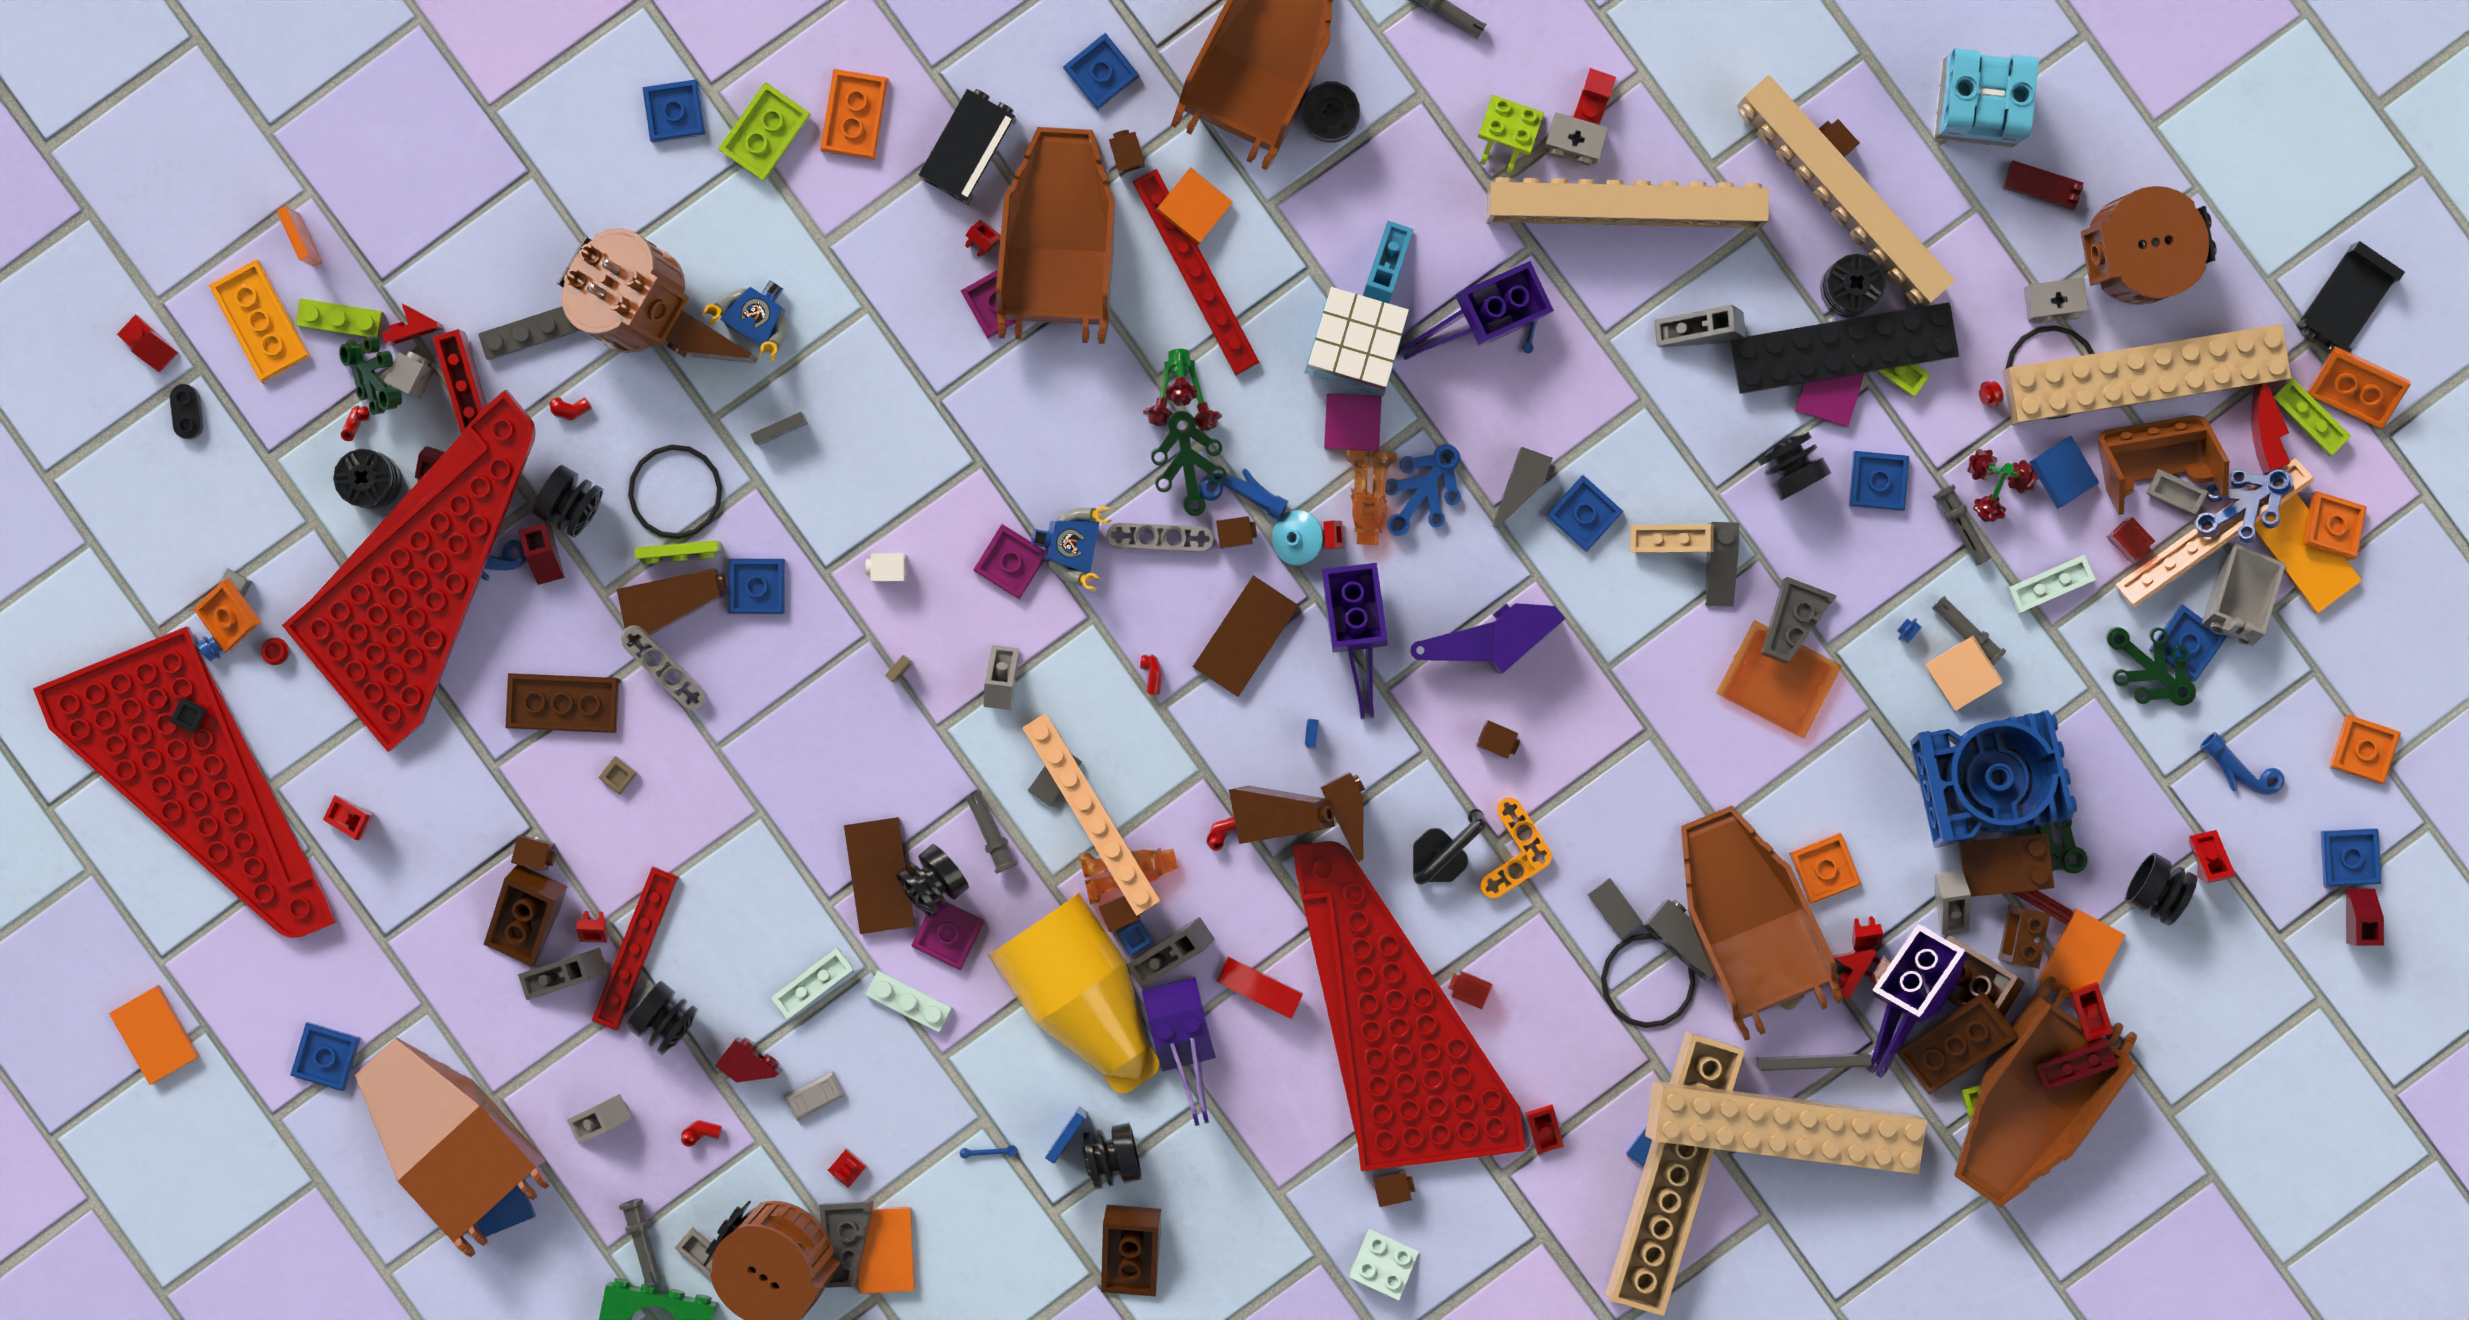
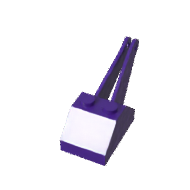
M1531 261L1460 291L1455 297L1461 310L1416 339L1399 347L1400 351L1409 349L1463 317L1466 318L1470 326L1469 329L1418 348L1404 355V360L1473 333L1479 346L1513 333L1545 317L1554 310Z
M1377 563L1322 569L1332 652L1348 651L1358 696L1360 719H1365L1362 694L1352 650H1366L1367 699L1370 718H1374L1373 648L1388 646Z
M1506 603L1493 614L1496 619L1491 623L1417 641L1412 644L1410 653L1416 660L1488 661L1499 674H1502L1566 618L1556 606L1520 603L1509 606ZM1419 646L1423 647V654L1417 653L1416 650Z
M1919 924L1915 927L1872 990L1874 997L1887 1003L1871 1059L1872 1065L1868 1067V1071L1871 1073L1877 1070L1876 1075L1880 1078L1887 1073L1895 1055L1916 1021L1923 1023L1943 1008L1956 988L1967 958L1964 949ZM1904 1013L1905 1015L1894 1034L1900 1016Z
M1196 977L1142 990L1148 1023L1162 1072L1175 1068L1178 1069L1191 1107L1195 1126H1199L1195 1104L1182 1068L1183 1066L1194 1064L1198 1098L1205 1124L1209 1123L1201 1062L1214 1059L1216 1055Z

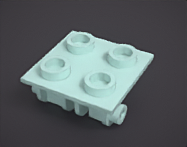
M1368 1229L1355 1263L1350 1268L1349 1279L1399 1301L1419 1251Z

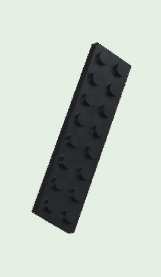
M1950 302L1746 336L1743 339H1731L1730 341L1739 394L1959 357Z

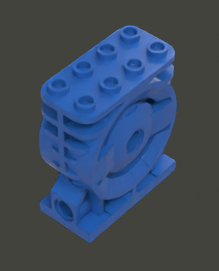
M2044 710L2040 713H2028L2020 717L2013 716L2004 720L1991 721L1975 726L1962 736L1950 729L1934 732L1925 731L1918 733L1910 741L1934 848L1969 841L1978 830L2002 833L2026 828L2031 829L2042 825L2047 826L2057 822L2063 823L2072 819L2073 812H2077L2075 797L2073 795L2070 796L2068 785L2071 784V778L2068 769L2063 767L2064 748L2062 742L2057 741L2055 731L2058 730V722L2055 714L2051 715L2049 710ZM2000 735H2003L2006 747L2015 750L2023 757L2031 772V790L2028 798L2020 807L2022 818H2019L2016 804L2024 797L2028 789V770L2023 760L2017 754L2003 748ZM1972 739L1974 740L1977 755L1967 766L1965 784L1972 800L1979 806L1990 810L1991 817L1970 803L1961 785V771L1964 762L1972 753L1969 743ZM1949 741L1955 744V746L1950 747ZM1946 759L1942 779H1940L1936 760ZM1993 772L2002 775V785H1996L1992 782L1991 774ZM1945 797L1951 809L1954 811V815H1947L1948 810Z

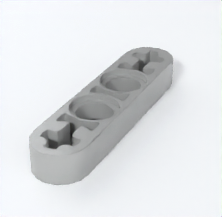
M1115 523L1109 527L1106 534L1108 542L1113 547L1125 549L1203 552L1210 549L1214 541L1212 532L1202 526ZM1117 528H1122L1123 533L1131 534L1130 528H1136L1134 534L1136 544H1129L1131 538H1123L1121 543H1116V539L1111 538V534L1115 533ZM1143 529L1153 531L1155 538L1151 544L1145 545L1139 541L1138 536ZM1171 530H1177L1182 535V541L1177 546H1171L1166 541V535ZM1185 530H1191L1190 536L1195 537L1199 535V532L1203 531L1205 536L1210 538L1209 542L1204 543V547H1198V542L1189 541L1191 547H1184L1186 543Z
M636 625L625 628L621 637L622 646L681 705L689 710L700 708L705 701V692L702 686L643 628ZM629 634L633 636L640 635L639 642L645 647L641 654L637 653L641 648L637 643H628ZM649 652H658L662 657L660 663L657 665L647 663L646 655ZM669 671L679 672L681 680L676 684L668 683L665 675ZM686 681L689 682L686 684V688L691 693L698 692V701L693 699L687 701L688 694L685 690L681 689Z

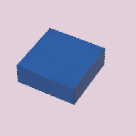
M1307 720L1304 745L1316 747L1319 720Z
M1141 919L1116 932L1130 957L1154 943Z

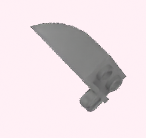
M2234 543L2213 586L2201 626L2209 628L2215 634H2224L2234 638L2236 642L2242 645L2253 646L2266 634L2286 563Z

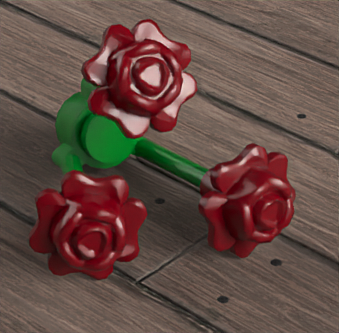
M1181 348L1169 351V361L1164 362L1165 372L1160 397L1157 398L1156 405L1143 410V414L1148 415L1150 424L1159 427L1167 426L1169 418L1173 414L1166 407L1168 400H1171L1176 406H1187L1192 399L1197 398L1198 413L1194 418L1196 426H1198L1200 431H1209L1216 428L1222 414L1218 411L1209 410L1207 402H1204L1195 371V361L1190 360V351ZM1188 371L1190 372L1193 386L1186 382L1184 378ZM1172 372V375L1178 378H1176L1175 383L1171 387H1168L1170 373Z

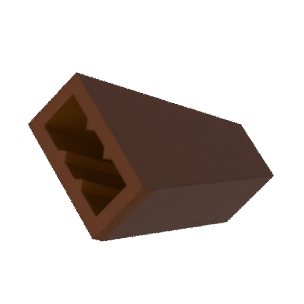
M709 569L617 589L624 628L632 625L640 626L651 636L723 597L722 590H726L723 573L719 574L717 569ZM632 634L628 635V643L639 642V634L635 636Z
M1249 785L1229 789L1239 844L1335 827L1334 811L1331 807L1330 799Z

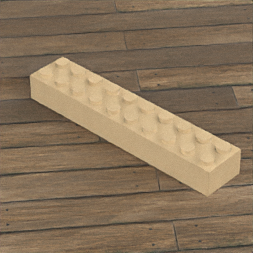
M1770 75L1744 96L1737 105L1740 109L1738 113L1742 119L1748 124L1752 122L1755 125L1761 140L1766 144L1770 142L1777 150L1775 154L1784 164L1789 163L1795 170L1794 175L1803 185L1807 183L1812 188L1813 197L1821 205L1826 204L1831 209L1830 215L1839 225L1844 224L1849 229L1850 238L1858 246L1863 245L1868 250L1867 256L1887 271L1886 277L1894 286L1897 287L1899 285L1906 292L1904 297L1913 307L1927 306L1956 281Z
M1498 177L1496 182H1491L1487 189L1486 222L1762 228L1768 222L1769 188H1762L1761 183H1746L1745 187H1734V183L1720 182L1717 183L1716 187L1706 186V182H1690L1689 186H1678L1679 182L1663 181L1662 185H1651V181L1638 180L1634 181V185H1623L1622 180H1607L1606 184H1595L1593 179H1581L1578 184L1568 183L1567 179L1561 178L1551 179V183H1540L1539 178H1524L1523 182H1512V178Z
M2283 324L2014 366L2002 370L2011 424L2238 389L2265 383L2282 382L2291 379Z
M1685 1031L1670 1083L1733 1091L1745 1050L1732 1044ZM1652 1140L1605 1293L1611 1301L1657 1315H1665L1715 1149Z
M1653 1081L1645 1136L1656 1142L1919 1174L1927 1119L1909 1113Z

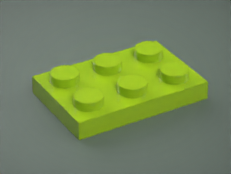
M764 82L718 150L765 182L805 125L811 113L767 82Z

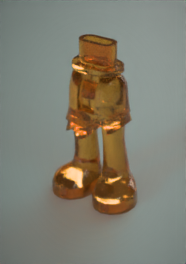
M1345 450L1346 460L1353 465L1354 489L1350 487L1352 493L1350 497L1352 500V518L1355 525L1354 532H1357L1356 544L1378 545L1379 533H1382L1381 527L1385 522L1387 512L1385 494L1387 472L1389 466L1396 462L1397 452L1373 451V489L1371 494L1367 490L1370 451Z
M1161 848L1157 850L1141 849L1131 851L1149 882L1156 881L1161 875L1163 877L1167 876V872L1178 870L1174 848L1161 851ZM1090 853L1079 854L1084 878L1109 871L1102 858H1094ZM1113 876L1085 880L1090 905L1098 903L1104 892L1119 888Z

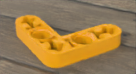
M1506 797L1499 801L1497 814L1521 852L1481 879V892L1489 898L1500 897L1545 868L1552 859L1549 847L1521 803L1512 797ZM1506 802L1510 805H1516L1517 808L1514 809V813L1517 818L1521 815L1525 818V820L1515 823L1512 828L1508 823L1513 822V819L1509 814L1503 815L1502 813ZM1521 825H1528L1532 830L1531 837L1526 841L1520 840L1516 835V831ZM1538 838L1540 843L1534 845L1539 851L1545 850L1546 854L1543 856L1545 861L1543 863L1539 861L1533 862L1532 857L1535 856L1533 850L1529 847L1525 851L1523 846L1531 844ZM1513 863L1521 864L1524 869L1523 875L1518 879H1513L1508 874V868ZM1503 870L1505 878L1511 884L1506 886L1503 881L1498 884V891L1496 893L1492 890L1487 892L1485 889L1488 886L1487 880L1490 878L1493 881L1500 879L1501 876L1498 875V872Z

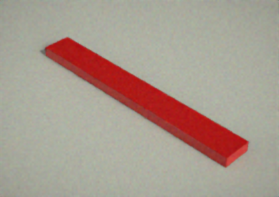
M1155 169L1132 181L1235 376L1259 364L1260 362L1198 245L1156 211L1169 194L1158 170Z

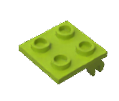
M1492 94L1477 137L1488 141L1480 164H1486L1493 142H1497L1514 148L1506 173L1511 174L1519 152L1530 156L1544 112Z

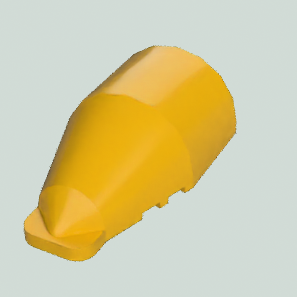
M1077 893L1031 927L988 954L1032 1021L1102 1074L1114 1091L1118 1093L1130 1092L1158 1071L1159 1059L1149 1044L1126 960L1080 893Z

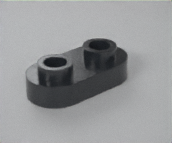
M187 384L175 386L170 393L173 430L181 438L195 439L203 430L200 394L196 388ZM182 393H186L187 400L182 403L179 397ZM189 420L190 428L184 430L183 422Z

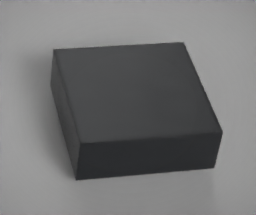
M181 697L169 722L197 734L209 709L186 697Z

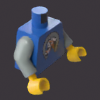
M769 280L762 293L752 287L748 289L741 288L724 296L714 305H707L702 313V317L706 314L714 316L709 323L710 325L716 324L719 316H722L720 318L721 321L761 346L760 357L765 352L771 353V362L775 361L777 350H779L787 337L785 309L775 303L783 288Z
M1101 506L1097 509L1076 507L1060 514L1057 521H1050L1048 531L1034 529L1031 544L1045 547L1044 559L1049 561L1050 568L1062 580L1080 586L1084 585L1085 588L1095 592L1097 589L1090 586L1089 582L1093 578L1101 580L1099 576L1090 573L1099 523H1110L1112 521L1104 520L1102 517L1104 510L1112 509L1107 506Z

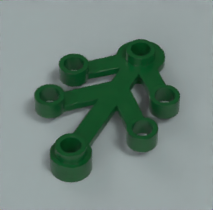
M376 336L365 337L360 344H357L354 340H349L342 344L339 349L342 364L352 368L358 399L369 400V409L373 415L383 414L385 410L396 409L398 405L402 404L400 390L388 387L375 372L378 368H388L393 365V357L390 351L379 352L380 343ZM365 353H377L376 357L368 361L363 359ZM375 388L378 390V398L376 396Z
M1177 411L1169 418L1168 427L1170 432L1160 446L1151 452V460L1155 465H1164L1168 460L1167 453L1178 439L1180 451L1164 473L1155 479V486L1160 492H1168L1172 487V480L1183 466L1187 495L1183 500V507L1189 515L1198 516L1204 512L1206 503L1204 498L1198 493L1194 464L1208 473L1211 480L1215 483L1223 482L1227 474L1222 466L1214 465L1193 450L1190 438L1205 446V450L1210 456H1218L1222 452V444L1218 439H1211L1197 429L1196 421L1192 414L1187 411ZM1180 421L1187 422V427L1183 430L1177 428V424ZM1212 443L1219 445L1218 450L1215 452L1209 450V445ZM1158 452L1164 454V458L1161 461L1154 459L1155 454ZM1221 470L1223 475L1220 478H1214L1213 472ZM1167 479L1169 481L1168 486L1161 488L1158 485L1159 481ZM1193 501L1200 503L1199 508L1196 510L1190 508V504Z
M2113 627L2108 631L2106 635L2108 645L2116 650L2123 649L2146 669L2134 671L2117 669L2112 675L2114 683L2118 686H2125L2129 682L2160 680L2167 686L2166 688L2147 689L2143 686L2136 688L2133 696L2138 703L2146 704L2150 700L2170 699L2176 705L2185 706L2194 700L2196 688L2187 679L2186 660L2189 656L2187 648L2182 645H2176L2171 649V657L2175 660V678L2166 672L2165 642L2168 635L2163 628L2155 627L2149 634L2153 642L2154 661L2130 642L2129 633L2125 629ZM2157 631H2162L2163 638L2159 641H2156L2154 639V633ZM2117 634H2122L2124 637L2123 642L2120 644L2114 642V637ZM2177 649L2184 650L2185 653L2182 658L2178 659L2175 657ZM2119 673L2126 674L2124 682L2117 681L2116 677ZM2186 688L2187 694L2184 697H2179L2177 694L2178 689ZM2142 690L2146 691L2147 698L2139 700L2138 693Z
M2072 819L2067 821L2065 827H2061L2059 822L2054 823V826L2061 830L2064 847L2055 843L2050 825L2038 826L2040 833H2048L2050 853L2058 857L2051 860L2052 871L2064 869L2068 873L2076 874L2085 869L2088 858L2085 851L2075 845L2071 830ZM2028 828L2014 831L2019 835L2039 834L2035 830ZM2074 854L2077 857V862L2071 865L2068 859L2069 856Z

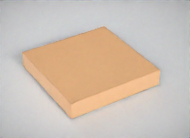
M1973 635L1925 664L1955 711L2003 683L2002 678Z

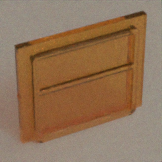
M1753 620L1737 653L1733 656L1734 659L1716 693L1804 739L1822 704H1824V700L1842 665L1804 645L1799 647L1791 660L1786 664L1761 655L1768 627Z

